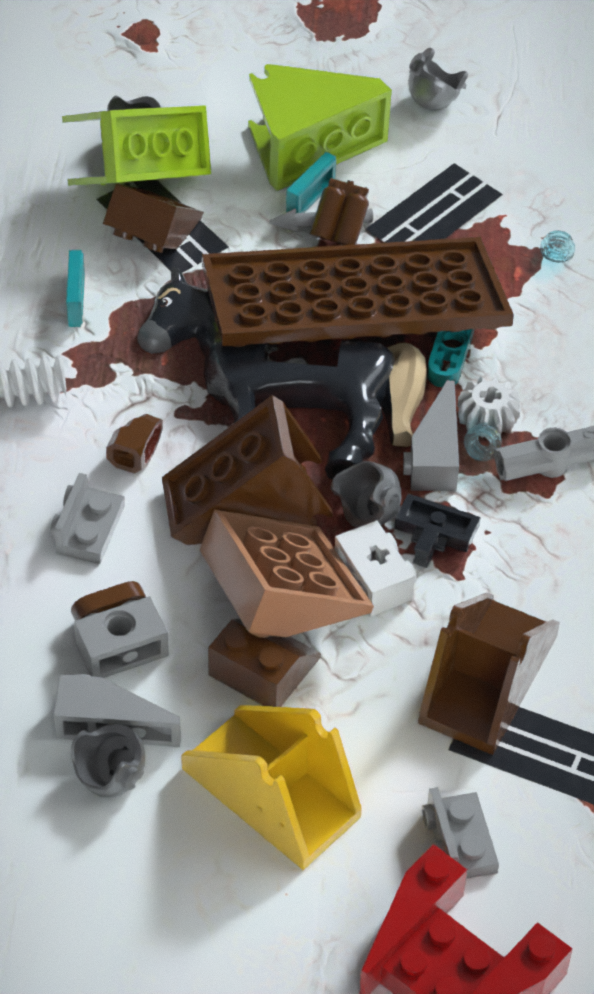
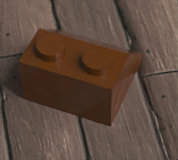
M116 184L102 224L114 228L113 235L130 241H133L135 236L144 240V247L163 253L164 248L178 249L202 219L204 212L143 188Z
M240 618L231 619L208 647V675L262 706L281 707L321 658V653L291 636L278 637L269 635L267 638L257 637L248 632Z

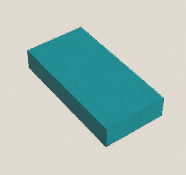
M325 152L286 190V213L293 209H296V213H305L321 197L323 189L329 185L330 179H335L336 156Z
M69 250L66 299L68 327H81L83 325L85 267L82 250Z

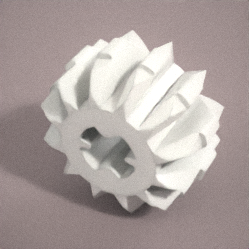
M480 376L477 383L467 382L464 391L458 397L457 407L459 408L458 417L460 423L466 425L468 433L479 431L482 439L486 434H492L498 439L502 432L511 433L514 424L520 418L519 392L512 390L510 382L498 383L496 376L492 381H486Z

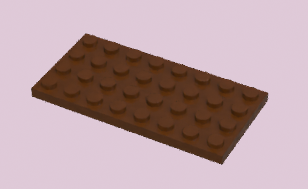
M481 237L202 254V269L222 346L242 347L247 344H281L291 341L316 342L321 339L335 338L348 340L355 337H388L394 334L409 333L421 335L428 332H460L467 329L482 328L494 330L499 327L513 326L514 313Z

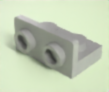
M79 473L74 485H68L63 499L64 508L61 514H55L53 517L50 535L55 537L56 554L101 564L125 508V496L88 488L87 474Z
M438 787L429 788L427 804L422 805V817L426 830H433L436 841H433L432 845H436L468 869L466 879L498 873V858L477 792L441 798Z

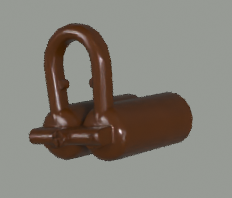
M331 178L329 185L323 189L309 235L340 245H356L369 206L367 198L369 189L354 185V181L348 180L343 182Z

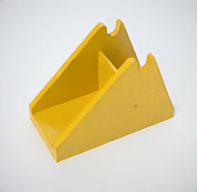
M239 705L234 710V715L196 748L187 750L181 755L182 769L302 870L308 867L361 818L362 807L339 730L334 727L330 732L326 731L321 724V715L316 709Z

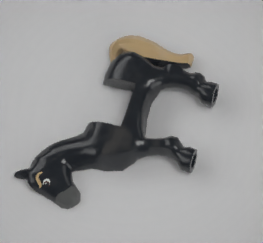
M177 267L172 268L171 282L161 287L157 293L152 311L138 331L137 342L146 352L154 354L165 352L180 341L196 337L205 356L203 375L207 392L221 404L227 405L230 408L234 423L272 395L283 401L287 408H319L343 411L347 415L349 430L340 446L329 452L324 469L328 478L332 480L340 472L369 459L374 454L373 435L383 419L381 406L387 420L392 445L411 446L413 433L410 424L416 409L423 399L427 380L425 357L419 349L408 343H399L386 348L376 342L342 339L337 367L267 361L270 348L269 343L247 344L242 347L222 346L208 289L189 285L182 272Z

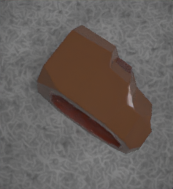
M144 414L127 422L126 425L114 431L106 446V459L117 469L134 474L146 468L161 438L163 420L149 414Z

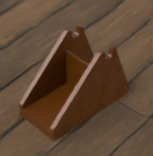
M273 395L162 476L172 538L185 545L202 544L214 509L318 526L317 520L313 518L314 515L333 516L331 507L307 475L306 467L302 465L305 461L321 464V456L283 401Z
M486 592L454 605L450 612L447 628H441L419 712L418 724L494 755L558 636L560 622L554 619L546 622L493 600L494 595Z

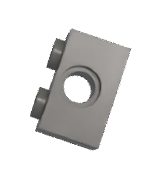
M150 596L140 600L127 601L121 606L100 613H91L82 619L74 621L76 646L90 676L105 678L169 656L168 632Z

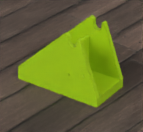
M266 64L264 66V74L267 76L265 79H260L253 73L249 74L250 84L262 112L263 121L266 124L257 125L254 121L249 120L248 128L269 184L276 191L292 185L325 152L336 156L337 165L388 141L392 89L380 78Z
M206 105L109 110L62 116V123L100 120L105 176L67 179L68 186L106 185V183L119 182L122 184L130 181L212 174Z

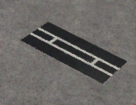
M453 163L365 230L385 243L446 239L503 194Z
M157 179L130 181L124 184L143 188L180 202ZM114 190L96 199L106 210ZM200 220L178 249L164 248L163 253L151 249L148 250L170 271L173 267H177L183 273L202 263V254L220 253L228 249L229 246ZM137 238L142 244L144 243V240Z
M519 707L494 755L454 738L448 750L594 805L593 733Z

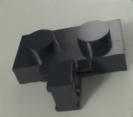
M408 494L395 518L394 529L412 534L411 542L417 543L414 548L413 564L428 568L434 557L435 550L444 552L448 546L467 553L480 527L481 517Z

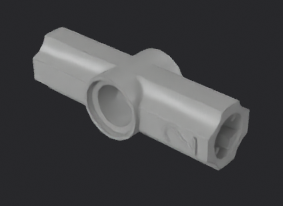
M594 426L569 432L561 428L551 427L544 429L539 434L538 439L496 448L494 450V460L500 479L508 481L537 473L550 478L559 477L567 471L568 466L594 460Z

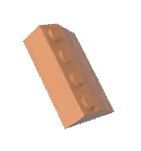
M214 509L200 547V552L246 629L251 634L261 638H267L269 635L289 637L372 612L374 605L319 526Z

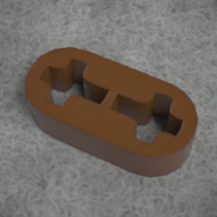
M124 582L79 598L72 605L71 614L76 621L88 614L100 613L121 606L127 601L146 598V595L138 582Z

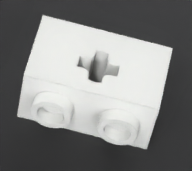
M377 520L335 536V551L374 605L372 612L369 614L370 617L412 601L414 583L417 581L414 567L408 560H403L398 552L394 537L389 532L385 533Z

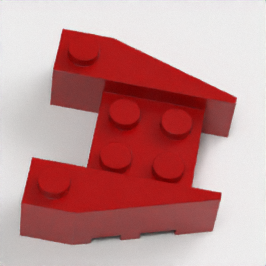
M433 844L405 872L361 970L359 994H370L379 984L383 985L393 994H550L567 975L573 948L537 922L513 949L503 957L447 914L464 896L468 869Z

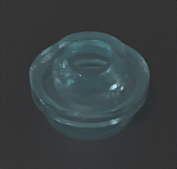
M560 230L551 231L541 241L540 252L545 259L551 262H566L572 259L575 254V243L567 232Z
M477 424L467 431L464 437V447L473 459L489 461L494 458V450L502 447V439L494 427L488 424ZM484 436L489 440L490 445H481L478 437Z

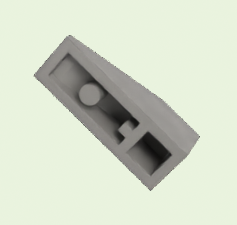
M447 381L412 436L411 452H404L403 475H410L411 491L457 490L459 454L455 381Z
M60 674L54 710L56 739L74 740L76 735L83 730L87 733H92L110 724H121L136 732L143 745L180 747L181 730L179 716L102 677H94L87 674Z

